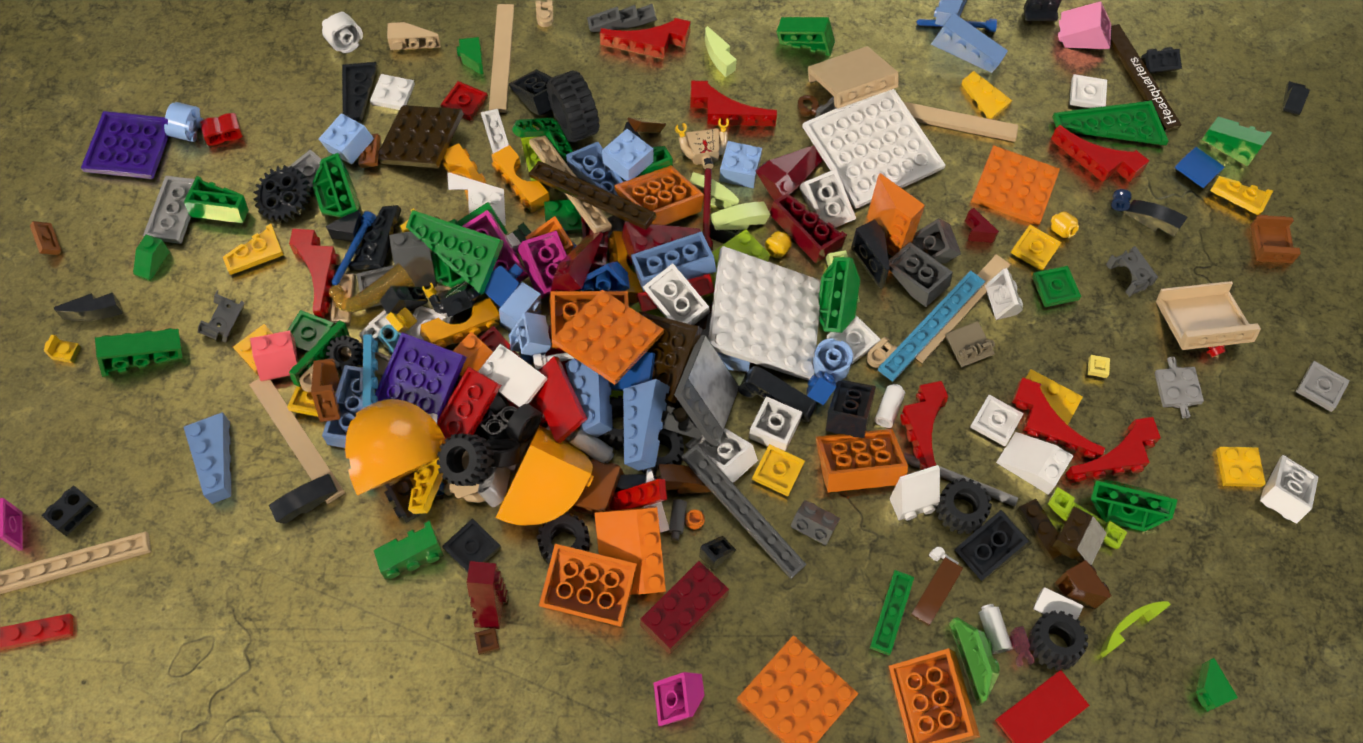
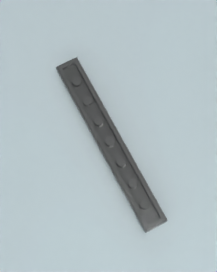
M698 444L694 445L681 457L790 579L807 565Z

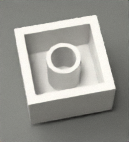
M766 396L750 428L749 438L765 446L770 444L786 452L800 423L802 412Z

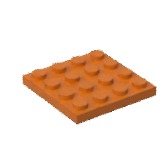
M993 145L971 202L1039 226L1060 168Z
M601 290L552 338V343L616 385L664 334V329L604 290Z
M793 635L737 697V700L783 743H817L859 693Z

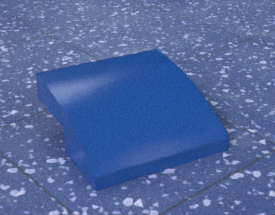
M1198 147L1191 150L1175 166L1178 171L1202 188L1211 183L1225 168Z
M646 352L616 385L610 382L611 390L623 391L624 388L651 381L655 354Z

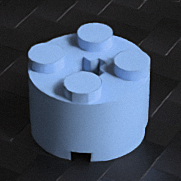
M180 102L171 103L165 115V118L168 119V125L164 124L165 133L174 138L195 142L198 128H201L200 122L204 120L200 117V108Z
M833 338L820 342L815 350V357H813L815 375L818 371L822 373L827 372L835 378L836 382L843 380L848 375L852 364V349L846 342L842 340L840 342Z

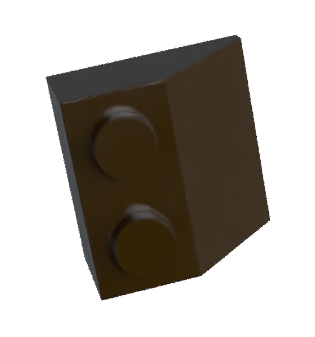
M1074 506L1068 514L1052 549L1079 563L1087 560L1092 565L1107 533L1094 516Z

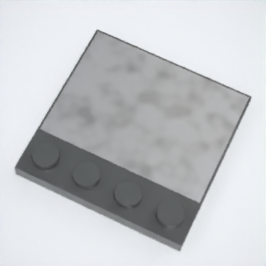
M700 335L674 395L711 447H717L738 393L739 385L707 336Z

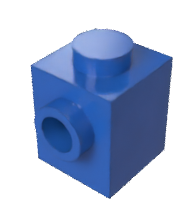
M818 371L816 376L812 375L808 381L807 396L824 405L836 388L835 378L827 372L822 373Z

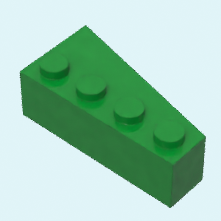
M168 328L160 331L95 337L96 357L102 377L108 376L109 372L118 370L119 373L125 372L128 367L132 366L146 367L153 361L159 364L183 358L179 329Z

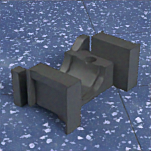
M1136 246L1132 247L1129 253L1125 250L1123 255L1114 257L1112 254L1106 263L1109 269L1117 266L1129 268L1132 274V283L1126 290L1129 297L1140 291H1145L1148 285H1153L1158 279V276Z
M217 290L214 295V303L218 304L209 323L201 320L198 326V333L213 338L215 341L220 334L223 335L222 341L226 342L237 317L244 308L245 302L241 301L240 304H236V299L233 301L218 294Z
M665 400L667 405L666 410L662 413L661 420L664 421L662 428L700 439L702 434L692 419L688 416L686 420L679 422L673 413L674 407L672 403Z

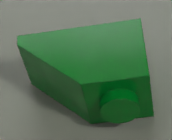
M479 37L459 39L457 55L458 57L461 56L462 63L480 75L484 74Z
M147 234L144 236L136 248L133 269L135 276L149 281L152 280L170 252L163 240Z
M1215 658L1202 664L1196 693L1200 704L1206 708L1207 712L1238 698Z

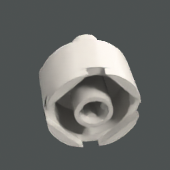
M345 12L336 13L322 22L323 36L336 51L349 53L359 46L358 42L360 39L362 40L363 32Z

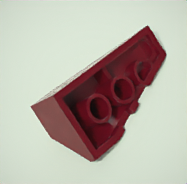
M812 145L767 160L755 171L772 199L776 200L785 194H791L823 159L816 147Z
M602 232L586 236L559 263L553 277L551 291H575L582 289L603 237Z

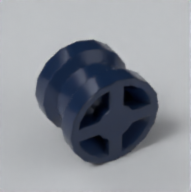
M1125 189L1114 191L1111 203L1112 208L1117 211L1128 210L1132 197L1131 192Z

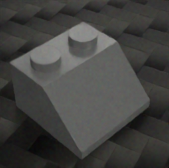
M939 218L915 233L912 244L941 264L947 263L961 254L951 225Z

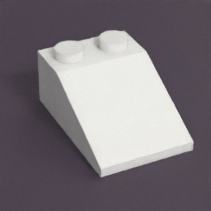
M836 169L799 185L804 200L811 212L820 215L819 218L824 222L833 224L834 228L856 219Z
M671 264L643 286V289L665 318L695 325L710 313L709 306L674 264Z
M1005 268L985 285L996 320L1015 316L1023 311V302L1018 296L1017 284L1009 270Z
M501 344L478 371L502 385L498 393L518 407L523 404H529L548 379Z
M724 428L717 447H711L703 435L700 439L692 438L685 444L688 450L698 444L732 483L758 461L753 445Z
M1015 432L996 463L1049 495L1070 463L1073 455L1057 445Z
M1282 455L1263 489L1260 501L1268 508H1272L1280 513L1284 518L1297 524L1312 509L1318 476Z
M938 465L899 478L890 497L898 520H911L917 517V514H930L936 510L940 502V468Z

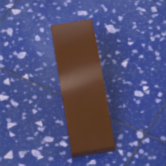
M675 464L658 465L656 476L657 479H665L666 490H677V494L711 492L689 466Z
M945 557L911 615L930 626L962 572L963 567Z

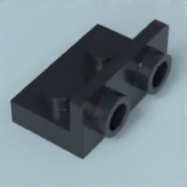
M1026 0L1023 8L1025 20L1057 21L1059 18L1057 11L1062 0Z
M1173 47L1163 48L1161 51L1149 49L1146 51L1147 53L1141 56V59H1146V68L1149 73L1182 69L1180 49H1173Z
M409 477L391 486L389 483L385 484L387 491L384 493L389 502L394 501L396 507L393 509L398 519L403 517L405 523L422 515L413 514L408 510L411 490L414 488Z

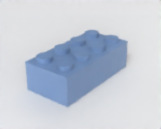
M702 232L631 255L634 271L643 292H645L643 286L671 264L676 266L686 280L716 272L714 256Z

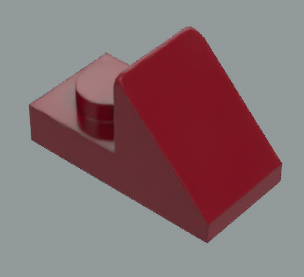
M975 208L968 211L965 222L973 230H971L967 240L993 243L999 231Z

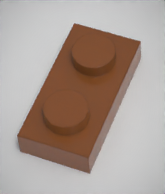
M378 133L371 134L374 139L359 155L358 165L361 169L378 166L381 141Z
M32 221L30 228L39 253L59 255L61 248L52 224Z

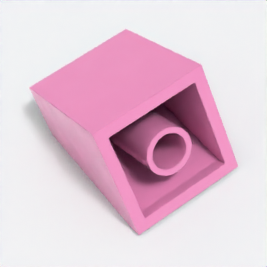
M1101 1L1061 12L1058 38L1060 42H1063L1065 48H1110L1111 22Z

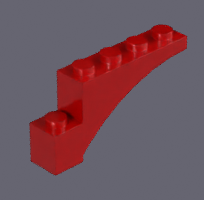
M674 18L673 21L657 27L632 31L601 28L600 44L664 59L669 44L681 47L686 46L690 35L691 21Z
M691 80L690 108H707V124L718 125V121L721 118V125H726V119H728V125L776 126L777 110L742 104L718 92L708 84V81Z
M1061 125L1055 129L1051 137L1055 144L1059 145L1102 182L1107 180L1116 171L1131 182L1144 171L1149 163V160L1137 150L1132 152L1102 147L1076 136Z
M292 229L289 245L293 253L298 254L308 266L312 276L314 287L312 311L315 316L325 319V314L329 312L328 300L332 296V279L336 274L335 265L339 263V255L336 254L333 246H320V238L317 237L315 230Z
M1022 377L1018 382L1011 403L1016 404V407L1019 409H1030L1023 431L1027 432L1028 436L1033 438L1041 437L1046 439L1048 443L1063 445L1066 450L1071 452L1079 451L1090 459L1099 458L1104 454L1105 447L1081 436L1057 415L1042 393L1040 383Z
M942 381L920 385L918 393H916L917 403L905 405L902 414H900L901 423L907 429L908 441L913 444L914 456L916 459H919L920 470L936 466L932 448L933 423L940 409L946 406L948 394Z
M1154 417L1135 419L1129 425V432L1124 440L1109 453L1093 461L1071 466L1065 473L1067 481L1075 480V482H1081L1091 477L1100 479L1111 474L1113 476H1120L1125 472L1135 474L1144 471V468L1150 463L1145 449L1153 448L1161 438Z

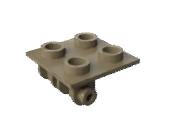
M978 321L945 334L961 367L995 354L993 351L995 342L986 338Z

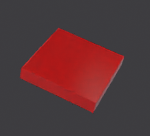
M457 81L440 106L441 108L462 109L464 113L462 118L471 121L488 98V94Z

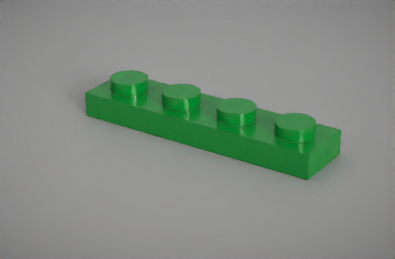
M339 320L292 367L289 374L294 385L301 386L299 382L300 377L313 365L314 361L325 360L329 357L326 355V352H330V349H327V347L332 346L330 343L332 340L336 341V337L349 336L346 323Z
M894 570L869 647L870 649L890 656L914 581L913 576Z

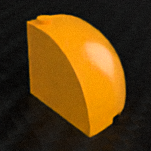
M398 399L381 400L362 408L356 413V417L351 420L347 430L345 452L346 458L350 459L351 469L348 471L357 495L403 478L439 460L437 454L441 452V444H445V437L437 423L428 413L410 402Z
M539 425L495 518L516 525H538L563 515L579 499L585 486L589 488L594 478L591 475L593 465L590 459L566 439L562 443L556 442L552 432Z

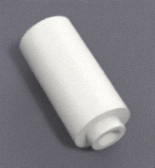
M892 384L886 388L874 421L882 427L891 428L894 424L905 396V391L900 385Z
M581 426L575 430L569 440V443L603 464L605 462L609 463L614 455L611 446L599 438L584 432Z
M993 604L981 607L982 611L979 612V616L986 637L991 641L992 654H999L1013 649L999 607H994Z

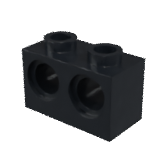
M73 485L54 504L50 505L41 516L67 537L98 506Z

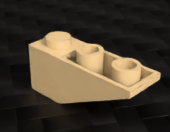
M406 22L388 23L387 39L390 50L441 47L437 33Z

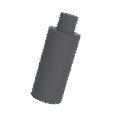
M680 499L673 500L669 525L672 541H679V536L684 531L687 502Z

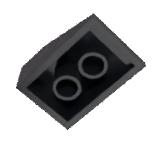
M536 69L509 83V87L533 113L540 116L545 115L551 110L547 93V83L552 78L551 76Z
M874 219L856 228L851 249L879 288L882 289L884 288L890 267L884 229Z
M846 380L838 381L828 410L826 431L865 438L876 386Z
M1000 510L954 550L978 578L983 581L1019 555L1032 542L1009 516Z

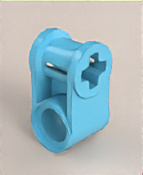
M385 325L379 330L378 338L392 355L401 333L397 332L392 325ZM384 330H390L392 332L391 339H386L384 337Z

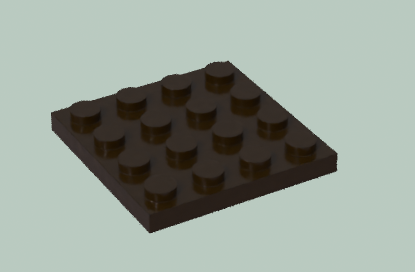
M402 105L379 150L378 163L439 168L463 117L462 109Z
M639 311L641 315L664 329V334L647 352L655 354L652 380L657 379L670 386L669 394H666L665 400L676 404L677 398L674 394L703 329L699 326Z

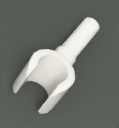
M936 547L929 553V556L935 561L946 557L959 564V562L945 554L942 547Z

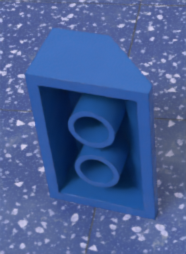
M619 262L608 263L587 274L582 289L575 291H625L630 288L628 272Z

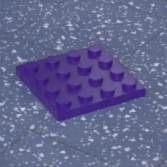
M103 111L81 169L83 172L153 179L169 137L164 129V124L168 125V119L157 116Z
M402 332L375 395L378 401L398 399L410 402L428 414H437L438 420L450 398L467 357Z

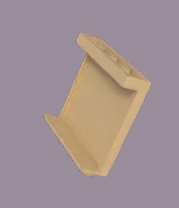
M868 46L808 67L809 82L817 80L834 96V106L837 109L898 87V71Z
M1232 281L1160 290L1156 303L1182 350L1255 342L1261 328L1258 323L1249 324L1229 292L1233 284Z

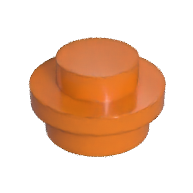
M693 509L686 513L685 524L688 528L696 530L704 525L705 517L701 511Z

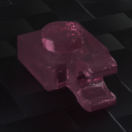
M1024 626L1016 627L1010 632L1009 636L1013 648H1015L1016 653H1019L1016 657V664L1018 667H1022V658H1026L1029 665H1032L1034 657L1029 651L1030 644Z

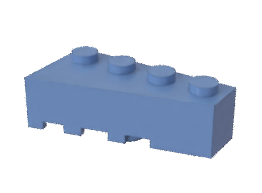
M952 13L931 43V45L991 73L997 68L1008 50L955 13Z

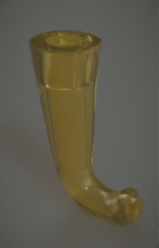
M398 263L382 277L353 297H345V291L339 285L332 286L329 290V295L340 310L344 312H358L380 303V299L391 285L415 287L404 268Z

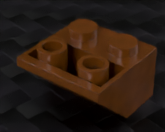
M1087 560L1067 570L1054 583L1062 596L1092 609H1097L1112 596L1108 586L1100 580L1096 569Z

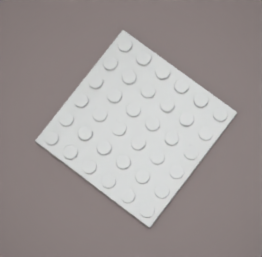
M894 89L834 109L804 122L802 126L830 171L837 170L847 197L855 209L871 202L880 173L903 188L943 170L946 166Z
M723 246L719 252L709 341L717 352L809 381L812 375H814L813 357H815L814 353L817 346L820 310L818 298L821 280Z

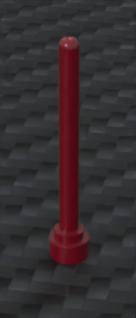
M706 168L704 175L703 235L712 251L713 241L710 238L712 170Z

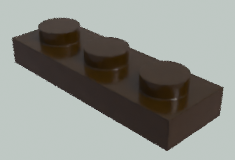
M1037 499L1019 506L1018 512L1049 560L1052 561L1064 555L1052 549L1059 533Z

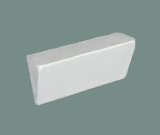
M1044 587L1040 591L1033 609L1042 614L1055 610L1057 613L1064 611L1065 615L1070 613L1073 615V619L1077 620L1083 605Z

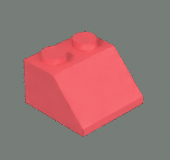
M290 331L250 338L252 354L260 381L290 376L289 371L298 363L295 339Z

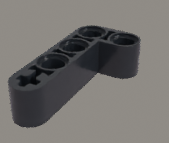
M756 366L752 367L745 374L738 388V392L745 397L752 398L757 394L765 399L767 396L801 411L800 421L802 422L810 421L817 406V403L812 398L768 371Z
M456 381V384H455V386H454V388H453V391H452V393H451V396H452L453 392L455 391V389H456V387L458 386V384H459L460 381ZM509 406L495 415L488 408L484 415L487 418L481 420L478 428L489 440L507 439L509 437L506 432L508 419L512 417L517 409Z

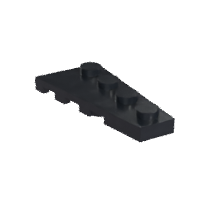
M377 62L342 64L343 114L357 122H361L378 67Z
M398 205L382 206L374 223H372L373 229L366 233L363 238L365 240L361 248L358 247L355 252L356 257L354 261H351L348 265L350 270L383 268L390 247L389 235L394 234L402 210Z

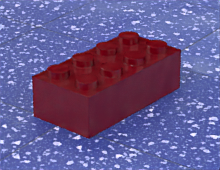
M698 561L640 618V626L671 655L728 597L729 588Z

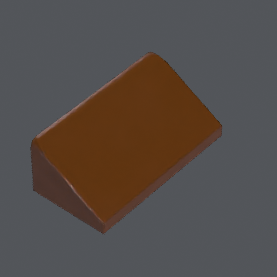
M631 117L627 119L635 132L661 133L666 126V123L655 119Z

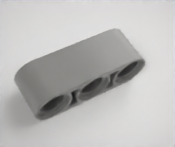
M492 467V472H488L489 477L483 479V483L479 484L478 493L491 507L499 505L505 498L511 473L508 467Z

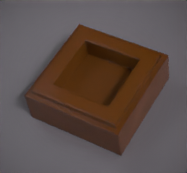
M496 628L474 633L479 655L500 650Z

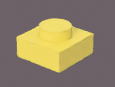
M1091 355L1088 362V375L1107 378L1110 371V358Z

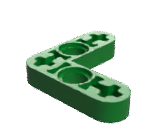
M553 118L519 119L512 127L513 133L521 138L546 136L565 163H567L566 155L573 152L559 123Z

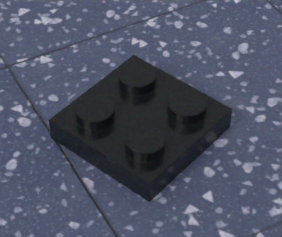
M472 518L442 545V548L468 573L470 561L487 562L501 549V546Z

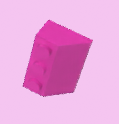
M557 231L522 241L517 248L533 288L541 294V299L550 296L557 266L567 256Z

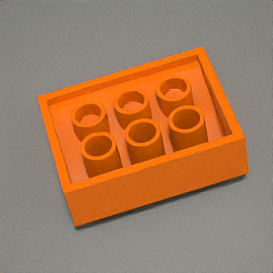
M672 165L614 185V189L619 197L655 212L657 217L651 223L654 225H667L699 213L702 209L704 194Z
M880 173L876 181L867 218L869 222L875 219L878 225L883 227L887 253L894 256L908 243L913 242L925 205Z
M551 291V340L600 291ZM605 291L628 306V291ZM552 343V348H559Z
M893 429L866 431L865 438L845 434L816 437L823 479L828 493L896 486L899 478L907 475L908 464Z
M657 506L595 512L599 555L637 564L631 595L666 592Z
M555 544L539 606L623 627L637 564Z
M948 648L889 666L909 743H961L980 738L955 651Z

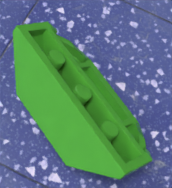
M956 617L953 618L949 625L976 704L979 706L987 700L999 676V663L993 658L991 652L992 644L990 639L986 638L985 633Z

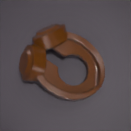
M811 95L801 96L798 100L800 114L804 117L816 115V110L819 107L817 99ZM804 100L812 101V110L803 104Z

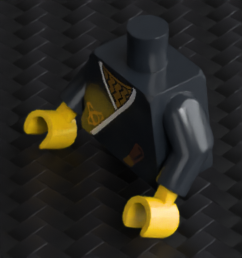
M467 282L436 295L437 292L432 283H430V289L422 287L435 312L439 314L447 313L448 317L471 308L481 295Z

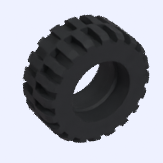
M571 70L550 78L547 83L550 106L566 139L570 142H577L597 134L600 127L598 111L584 77L579 72Z

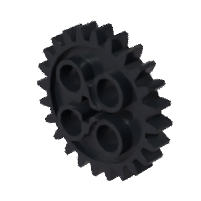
M286 165L283 168L277 166L276 171L271 168V174L264 173L266 178H259L262 182L261 185H255L259 188V190L253 192L257 195V197L253 198L257 202L255 207L259 209L258 212L263 217L272 222L275 220L279 223L282 220L288 222L289 217L294 220V214L300 216L299 210H306L303 205L309 204L306 198L311 197L308 193L311 190V187L308 186L310 182L300 170L292 166L289 168Z

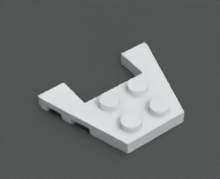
M447 173L448 190H468L469 214L489 202L503 225L506 226L504 189L453 173Z

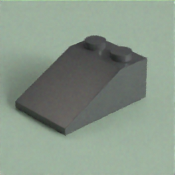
M411 231L389 235L398 286L420 287L421 289L424 286L426 289L431 288L430 283H432L436 287L437 283L435 281L431 249Z
M911 242L889 260V270L908 293L925 307L951 285L953 272Z

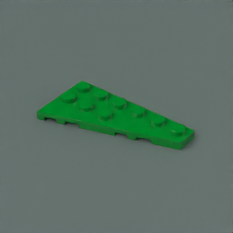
M1152 101L1056 112L1052 116L1056 128L1061 125L1071 133L1165 146L1169 142Z
M412 210L406 228L418 239L422 240L448 266L462 276L467 283L472 285L477 292L483 295L504 241Z

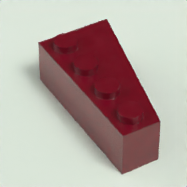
M789 194L774 200L770 216L815 263L826 258L829 253H834L843 247L847 234L834 229V225L830 222L826 223L819 218L820 215L805 209L806 206Z
M625 222L622 239L630 263L633 265L632 254L699 233L701 230L700 228L651 224L645 230L632 223Z
M470 561L466 583L469 597H471L470 605L476 610L472 612V616L475 618L474 627L500 629L504 602L507 603L508 590H506L504 578L501 577V571H499L496 563Z

